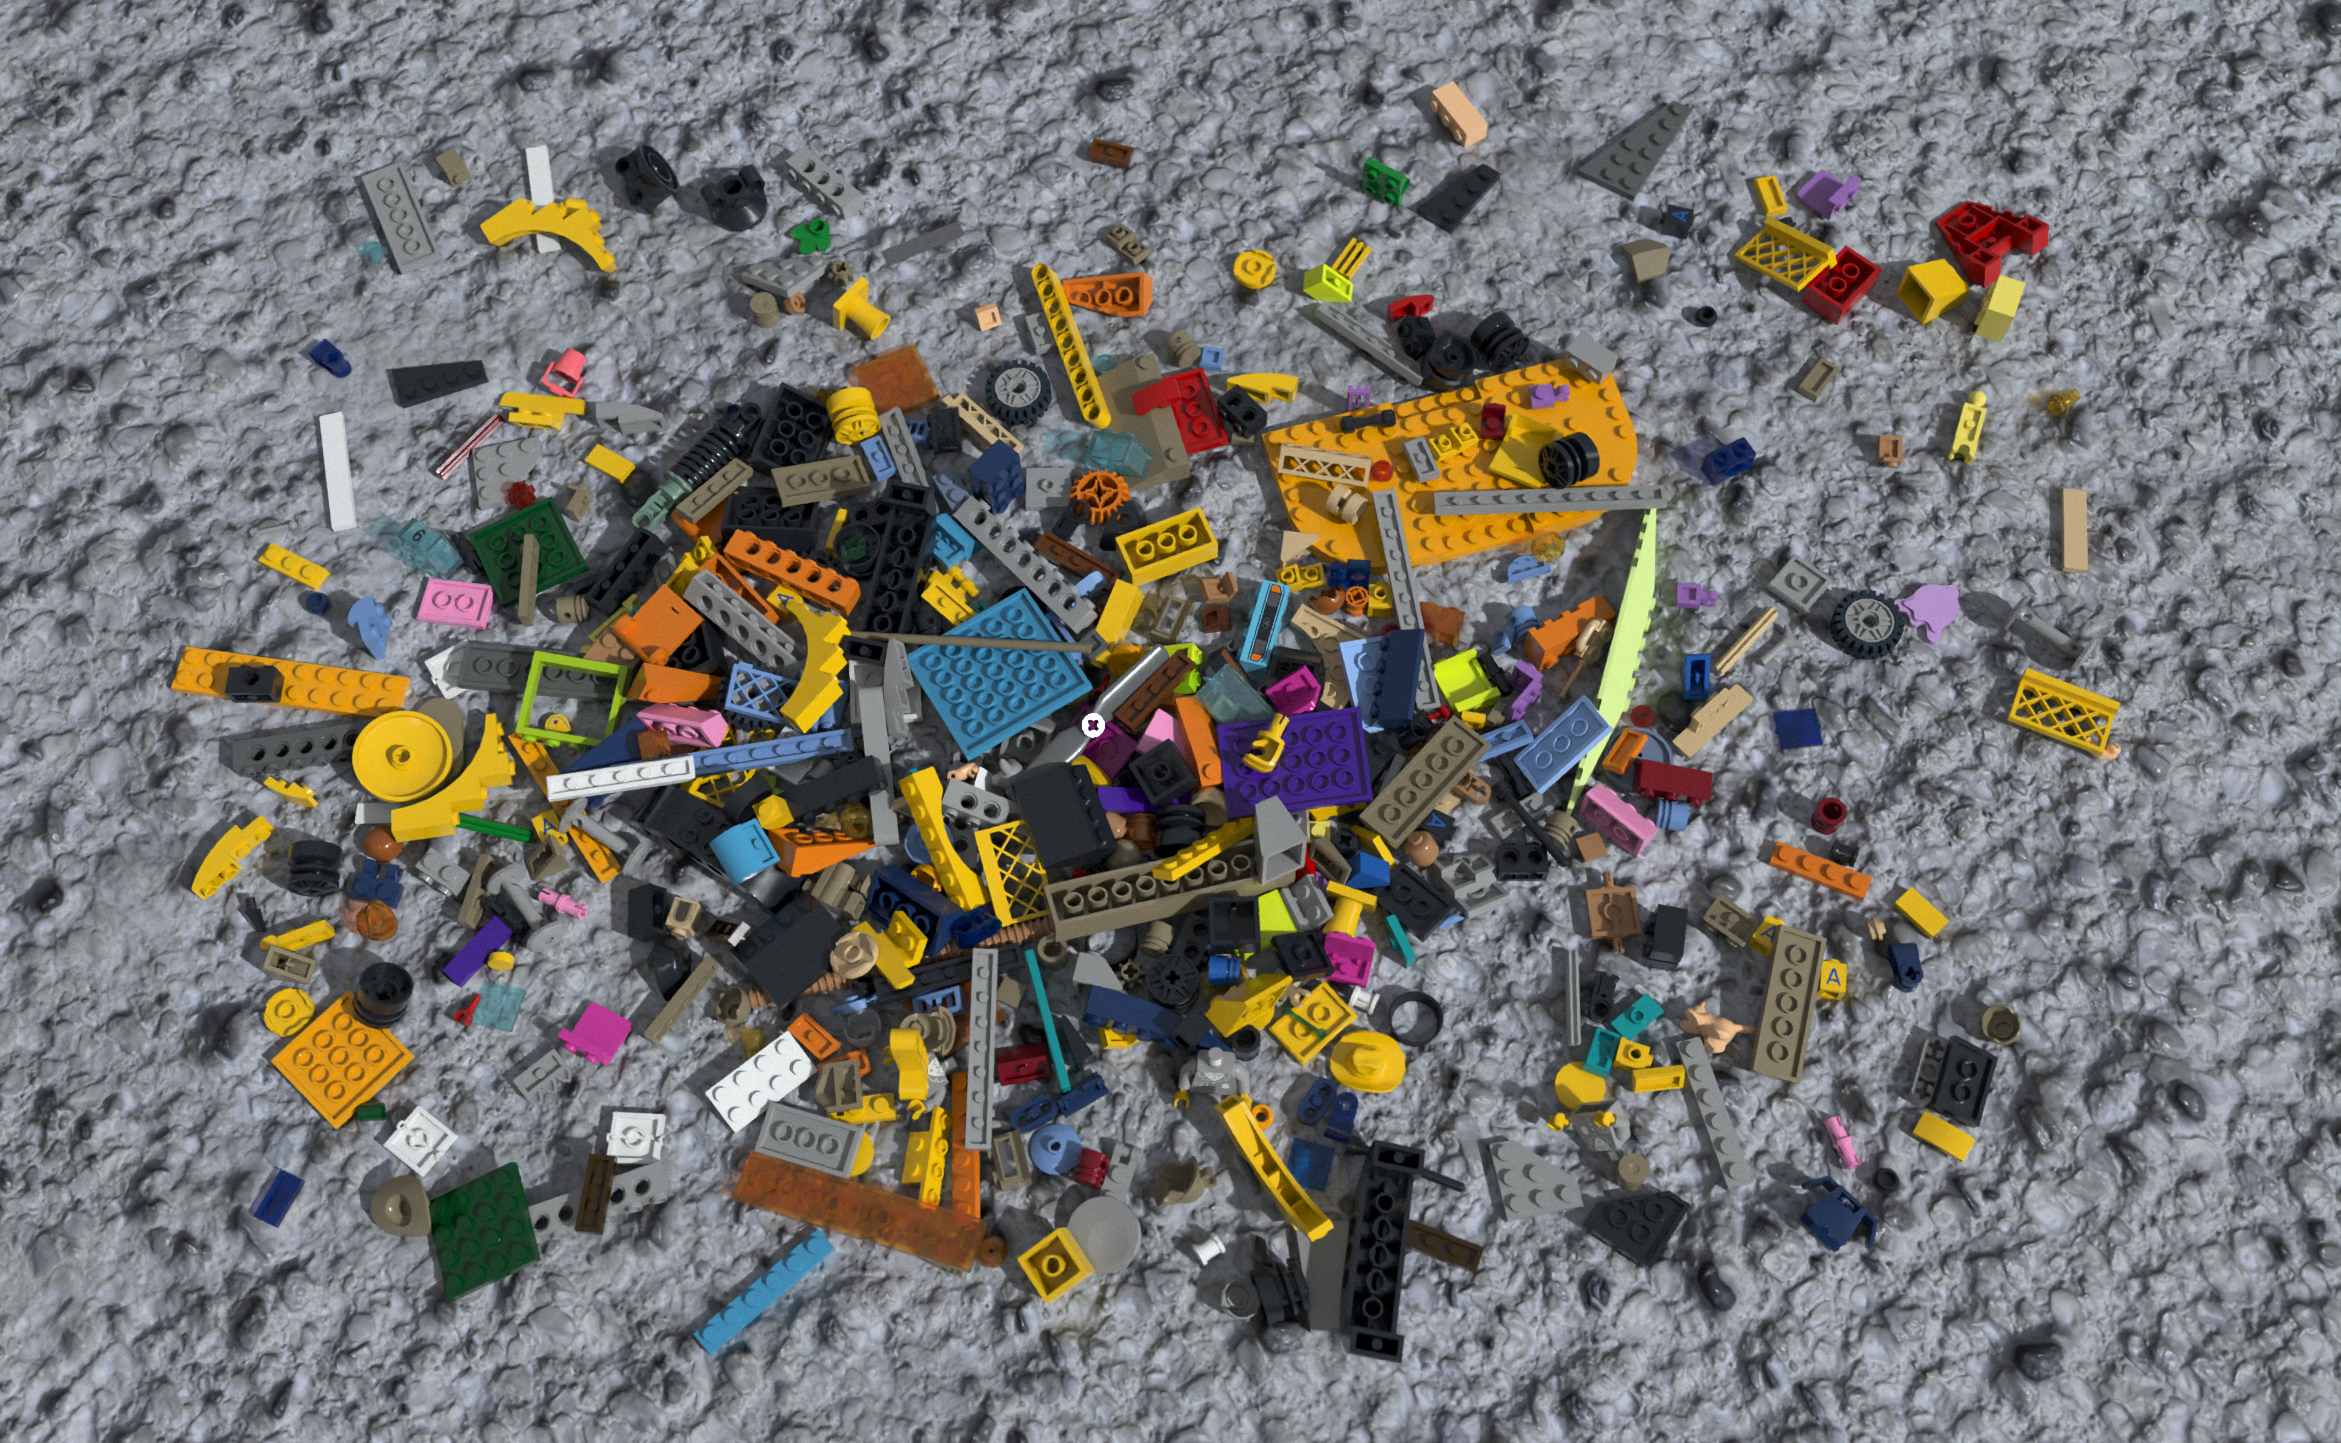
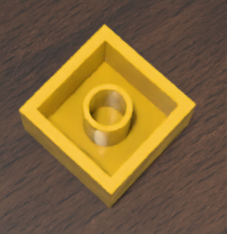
M1067 1227L1057 1228L1017 1258L1045 1303L1055 1302L1095 1272L1094 1267Z

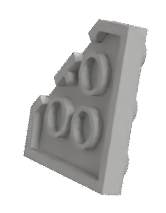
M813 255L758 263L741 273L743 282L790 298L828 272L832 261Z
M539 436L472 450L478 501L481 511L505 506L510 500L509 496L515 489H519L534 466H538L543 461Z
M1516 1140L1489 1144L1488 1148L1506 1222L1583 1208L1584 1205L1576 1179Z

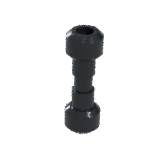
M1392 409L1382 410L1381 414L1366 418H1354L1349 415L1343 416L1340 419L1341 431L1344 434L1354 433L1356 429L1367 426L1382 425L1384 428H1390L1396 424L1395 412Z

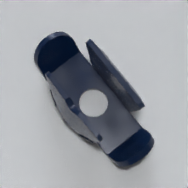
M1829 1175L1801 1184L1803 1190L1823 1186L1829 1192L1828 1195L1808 1208L1799 1218L1833 1252H1837L1841 1246L1847 1243L1861 1221L1867 1227L1865 1248L1871 1249L1876 1236L1878 1220L1867 1211L1868 1209ZM1844 1198L1850 1201L1852 1205H1850Z

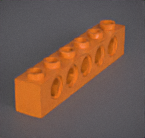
M737 529L723 550L727 562L847 617L861 596L859 584L850 577L844 578L831 568L824 569L811 559L806 558L804 560L789 549H780L769 540L763 541L758 539L752 532H743ZM751 551H757L755 554H749ZM771 560H778L776 563H769ZM792 569H798L794 573H789ZM813 578H818L816 582H809ZM834 587L839 588L837 591L834 592L829 591L831 588Z

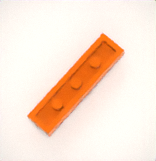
M1780 841L1776 842L1768 863L1769 866L1861 902L1866 896L1872 878Z

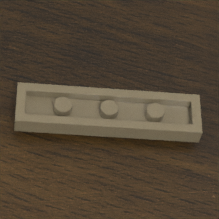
M734 458L677 505L675 513L694 525L753 475V468L738 458Z
M534 534L524 535V543L520 545V553L523 558L519 604L515 607V613L524 627L534 626L540 546Z
M709 955L696 963L690 977L659 1015L651 1019L646 1025L643 1034L655 1046L660 1043L719 970L720 967L717 962Z

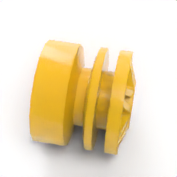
M849 387L834 393L828 398L826 408L838 442L846 445L859 444L875 437L879 433L881 425L877 412L874 410L875 407L869 390L862 387Z

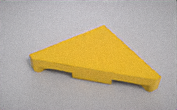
M1356 825L1350 829L1357 834L1360 843L1374 857L1389 862L1390 872L1398 866L1379 834Z

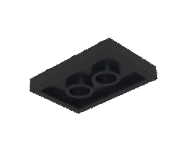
M1403 862L1390 872V885L1375 887L1369 893L1377 897V905L1390 916L1396 915L1399 923L1422 943L1457 910L1453 902Z
M1957 1035L1950 1036L1930 1106L1972 1128L1979 1127L1998 1057Z

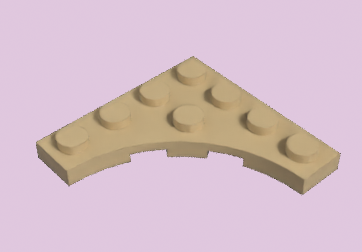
M1302 603L1292 618L1290 625L1304 634L1314 645L1318 653L1323 654L1322 663L1325 671V687L1321 701L1334 710L1346 708L1350 698L1337 645L1342 642L1366 639L1367 637L1325 615L1317 613L1314 609Z

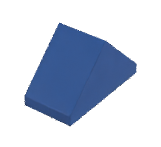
M1710 653L1685 655L1680 667L1684 700H1707L1709 698Z
M1361 851L1347 862L1352 870L1345 886L1359 889L1390 885L1389 862Z

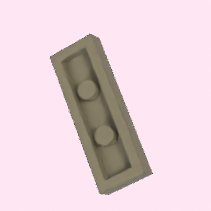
M480 854L478 862L474 867L471 882L467 887L462 907L458 912L457 922L468 930H478L486 907L484 903L490 896L487 890L488 881L499 870L501 865L489 854Z

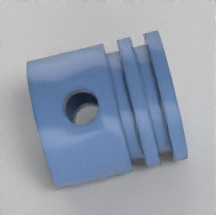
M1531 606L1518 607L1506 616L1509 626L1515 628L1514 637L1518 644H1524L1529 629L1533 627L1537 630L1540 629Z
M1659 799L1655 811V827L1658 828L1660 826L1661 829L1666 827L1667 830L1685 832L1688 822L1689 804L1676 801L1669 803L1668 800L1663 802L1662 799Z

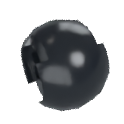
M1343 828L1337 830L1330 838L1331 843L1344 859L1353 857L1360 848V840L1357 834L1350 829ZM1340 842H1349V846L1347 847L1345 844L1340 846Z

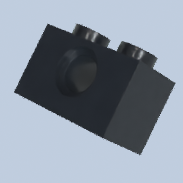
M247 665L229 667L225 694L233 703H280L285 677L276 667L271 665H264L262 667Z

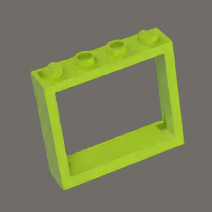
M535 650L515 731L523 741H529L530 743H536V740L544 741L545 745L551 747H559L560 744L567 745L569 749L580 752L583 751V748L591 750L603 741L528 727L543 666L618 679L604 739L620 728L633 673L628 666Z

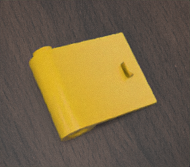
M1515 412L1513 416L1509 415L1504 426L1507 429L1506 436L1488 470L1534 489H1540L1545 480L1538 464L1540 448L1544 444L1566 436V432Z

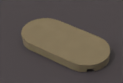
M434 698L422 704L417 712L429 716L439 723L451 742L453 764L447 780L442 785L444 786L453 783L457 776L463 773L466 766L464 719L461 709L454 701L448 698Z

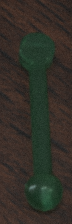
M1284 1005L1281 1008L1283 1014H1289L1315 1032L1318 1039L1323 1040L1326 1038L1327 1032L1325 1029L1316 1028L1293 1012L1289 1005Z

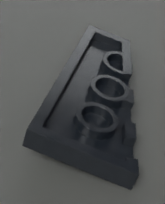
M1482 163L1419 206L1416 213L1452 234L1500 179L1501 173Z
M482 360L391 369L403 409L489 382Z

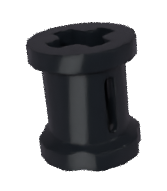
M1835 839L1828 860L1833 861L1835 859L1849 864V867L1853 868L1860 847H1850L1839 843V840Z

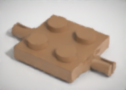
M1607 872L1602 873L1604 886L1599 889L1586 890L1584 893L1591 940H1613L1614 954H1622L1625 952L1622 939L1638 937L1642 934L1635 887L1614 886L1613 873L1608 872L1607 875Z

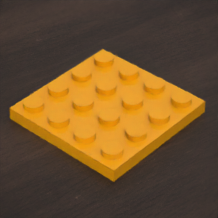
M350 990L346 991L271 1060L336 1129L357 1112L359 1104H365L415 1058L388 1029L378 1030L369 1028L356 1019L351 1007L354 994Z

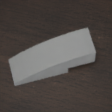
M596 403V419L601 430L621 428L624 435L668 430L663 414L655 410L628 403Z

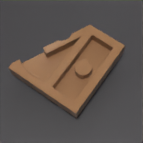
M608 626L582 658L628 666L632 672L643 661L612 632L613 628Z

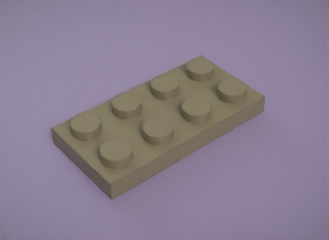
M859 455L771 469V476L782 507L871 492V484Z

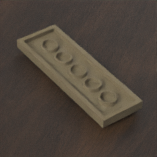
M1453 715L1359 815V820L1376 834H1379L1394 849H1397L1491 748V743Z
M1782 924L1776 926L1750 1061V1072L1794 1085L1800 1084L1827 938Z

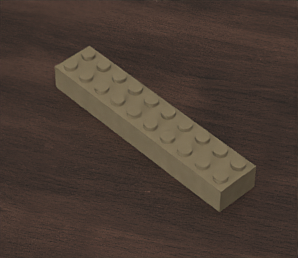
M1254 839L1235 843L1174 881L1153 877L1152 869L1161 864L1162 860H1164L1161 859L1044 885L1043 889L1044 903L1056 942H1061L1208 908V897H1231L1232 903L1236 902V896H1262L1276 889L1279 892L1282 888L1294 886L1296 871L1261 886L1258 877Z

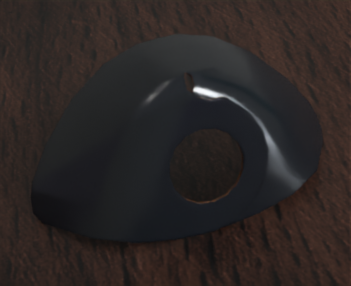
M1129 500L1123 503L1124 506H1119L1117 511H1114L1110 516L1100 540L1099 548L1101 550L1116 551V537L1137 530L1136 527L1140 529L1147 526L1145 512L1137 501ZM1122 513H1126L1131 517V522L1125 526L1119 525L1117 517Z
M672 935L664 936L658 942L654 952L656 981L663 998L669 1002L690 977L692 970L691 950L688 944ZM682 956H685L688 962L686 971L681 967Z

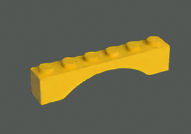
M934 766L913 773L898 781L949 900L963 908V913L991 902L992 900L982 878L972 872L962 862L948 839L942 817L941 799L943 787Z

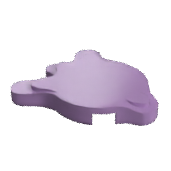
M1928 584L1919 588L1909 598L1895 600L1893 606L1897 604L1900 607L1898 612H1902L1907 616L1911 628L1919 626L1925 628V637L1928 643L1937 644L1940 640L1942 629L1950 625L1958 614L1959 591L1952 585Z

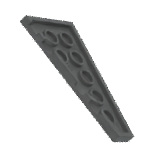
M1673 100L1579 168L1577 175L1628 200L1634 201L1690 117L1692 108Z

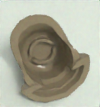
M936 1006L934 1009H929V1011L909 1015L902 1021L900 1026L892 1027L918 1028L926 1050L937 1052L942 1057L951 1050L955 1041L956 1025L953 1015L943 1006Z
M1195 1156L1190 1157L1184 1164H1165L1162 1162L1155 1179V1202L1161 1206L1195 1202L1202 1196L1205 1187L1211 1188L1217 1185V1177L1213 1175L1212 1167H1205L1200 1170Z

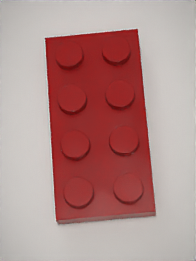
M1203 367L1163 377V381L1176 379L1182 399L1171 404L1186 454L1191 455L1228 445L1229 439L1223 422L1217 413V406Z

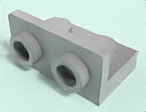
M1306 874L1293 887L1282 888L1279 891L1299 932L1314 929L1317 931L1334 917L1313 874Z

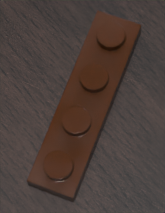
M1046 530L1033 546L1035 553L1041 554L1044 558L1081 579L1095 571H1099L1107 581L1101 590L1109 595L1116 580H1121L1122 578L1121 572Z
M1178 649L1114 714L1115 719L1133 732L1196 668V663Z

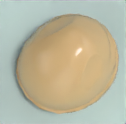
M1213 786L1205 787L1193 795L1190 806L1198 807L1206 813L1205 825L1221 827L1229 822L1225 791L1223 789Z

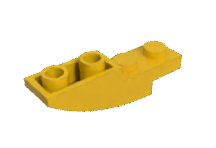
M262 815L257 817L243 830L237 825L232 827L216 843L205 858L194 879L191 890L202 900L214 895L219 887L228 880L233 879L242 869V866L237 861L246 857L260 842L268 839L276 829Z

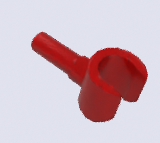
M1105 674L1101 686L1092 691L1091 697L1093 701L1097 694H1102L1106 690L1111 677L1109 674Z
M1442 705L1436 712L1427 716L1430 720L1441 717L1444 722H1447L1454 713L1448 705Z
M476 994L465 1011L461 1010L455 1014L454 1021L459 1023L462 1017L466 1015L463 1025H471L473 1023L472 1013L482 996Z

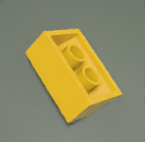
M1263 973L1255 978L1249 977L1241 986L1237 987L1235 985L1225 995L1219 994L1214 997L1209 1003L1211 1008L1205 1016L1227 1037L1270 1012L1293 981V978L1289 975Z

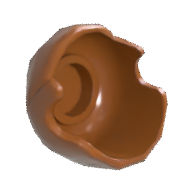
M1340 586L1332 587L1327 591L1321 590V597L1317 599L1314 596H1310L1308 603L1317 613L1325 616L1337 612L1344 604L1345 591Z
M385 824L372 827L365 834L362 842L364 852L381 863L395 859L401 853L404 842L397 843L391 831V826Z

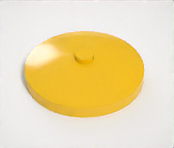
M395 711L374 719L361 731L354 744L352 763L360 784L372 796L388 803L409 804L431 796L445 783L453 764V750L447 733L434 719L418 712Z

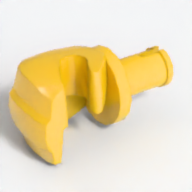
M1276 713L1268 731H1259L1257 735L1259 740L1253 742L1250 748L1259 749L1262 755L1245 754L1242 762L1246 766L1261 773L1271 772L1274 769L1285 745L1280 737L1287 723H1289V719L1286 716L1281 720L1283 715Z

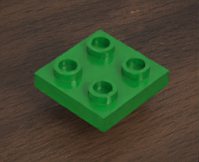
M1368 157L1364 162L1362 189L1368 194L1382 199L1385 203L1398 208L1403 201V194L1409 186L1410 179L1405 177L1404 174Z

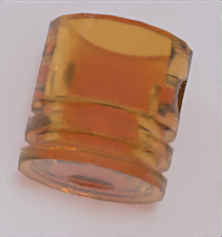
M666 727L662 731L657 729L656 732L649 730L637 733L642 761L659 758V755H662V757H665V754L671 755Z
M1147 813L1130 815L1128 819L1127 840L1133 841L1140 848V851L1154 849V838L1157 833L1155 830V816Z

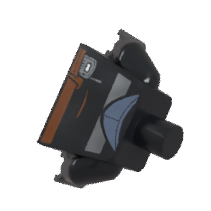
M1229 640L1226 647H1221L1208 654L1202 668L1203 671L1200 673V677L1206 685L1196 692V695H1198L1203 703L1208 702L1213 697L1217 699L1221 693L1234 704L1247 703L1257 699L1261 702L1268 701L1270 697L1267 694L1261 693L1268 686L1262 684L1258 687V690L1254 689L1256 685L1236 658L1239 647L1232 649L1234 647L1233 640Z

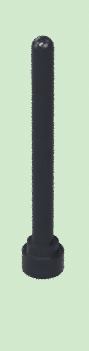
M1506 779L1496 782L1491 789L1493 795L1498 800L1506 801L1561 867H1567L1569 864L1568 859L1513 796V787Z
M1352 1134L1345 1154L1353 1157L1355 1155L1361 1156V1154L1367 1156L1370 1146L1365 1145L1361 1137ZM1427 1168L1423 1169V1176L1421 1178L1457 1192L1465 1190L1464 1183Z

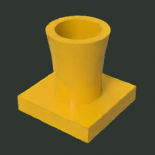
M862 276L833 305V326L840 331L850 320H853L871 340L876 339L883 333L891 319L890 315L868 303V281Z
M1329 881L1326 892L1328 899L1336 901L1332 910L1334 917L1326 923L1321 934L1326 937L1327 932L1340 931L1349 937L1355 938L1361 911L1374 914L1377 906V897Z

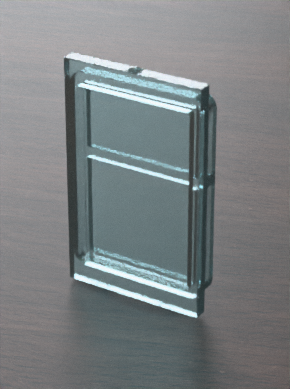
M1228 663L1194 695L1220 725L1269 719L1275 716L1274 710L1238 671Z

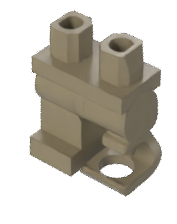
M838 862L815 872V874L820 875L818 882L811 879L805 881L802 887L803 891L807 890L826 909L857 923L866 904L873 874H868L865 881H863L860 876L856 875L857 872L854 868L845 863ZM852 887L854 889L853 893L847 891L848 888Z

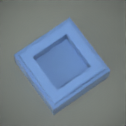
M1203 346L1200 368L1203 367L1204 370L1221 372L1225 349Z
M1508 625L1495 632L1491 653L1498 656L1511 649L1515 628Z

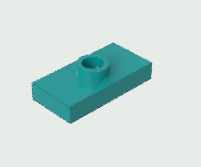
M1393 914L1386 917L1385 928L1390 936L1388 941L1392 950L1398 952L1406 968L1413 966L1416 955L1396 915Z
M1646 993L1612 1021L1609 1026L1615 1033L1621 1035L1620 1038L1625 1037L1626 1040L1631 1041L1661 1016L1664 1010Z
M1597 1026L1582 1070L1606 1079L1621 1035Z

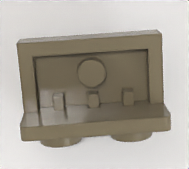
M1719 894L1702 917L1706 921L1704 926L1714 933H1717L1718 930L1726 935L1725 940L1736 948L1739 945L1745 947L1762 924L1761 921L1722 894Z

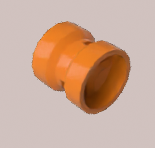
M1353 586L1348 589L1344 606L1347 614L1353 617H1360L1365 614L1369 599L1366 589L1360 586Z

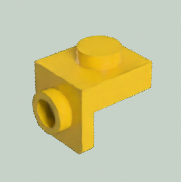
M1098 1028L1102 1049H1128L1140 1041L1136 1038V1035H1119L1112 1032V1029Z

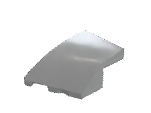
M1483 853L1453 855V859L1437 860L1436 858L1431 864L1450 898L1468 919L1510 902V894L1497 882L1496 865Z

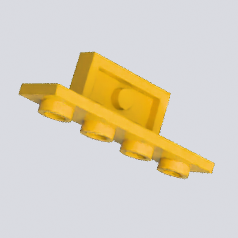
M938 1106L933 1107L930 1131L909 1132L901 1183L906 1185H921L917 1208L932 1214H937L946 1153L948 1151V1140L952 1125V1113Z

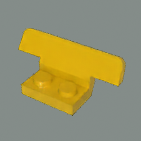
M518 392L505 393L499 403L501 407L519 408L518 413H509L508 421L516 426L557 431L561 430L565 414L585 416L587 409L586 402L582 399Z
M894 911L888 932L877 934L866 921L851 930V932L862 931V933L869 934L876 941L879 955L874 965L895 989H902L913 984L915 977L907 968L920 963L928 939L903 911Z

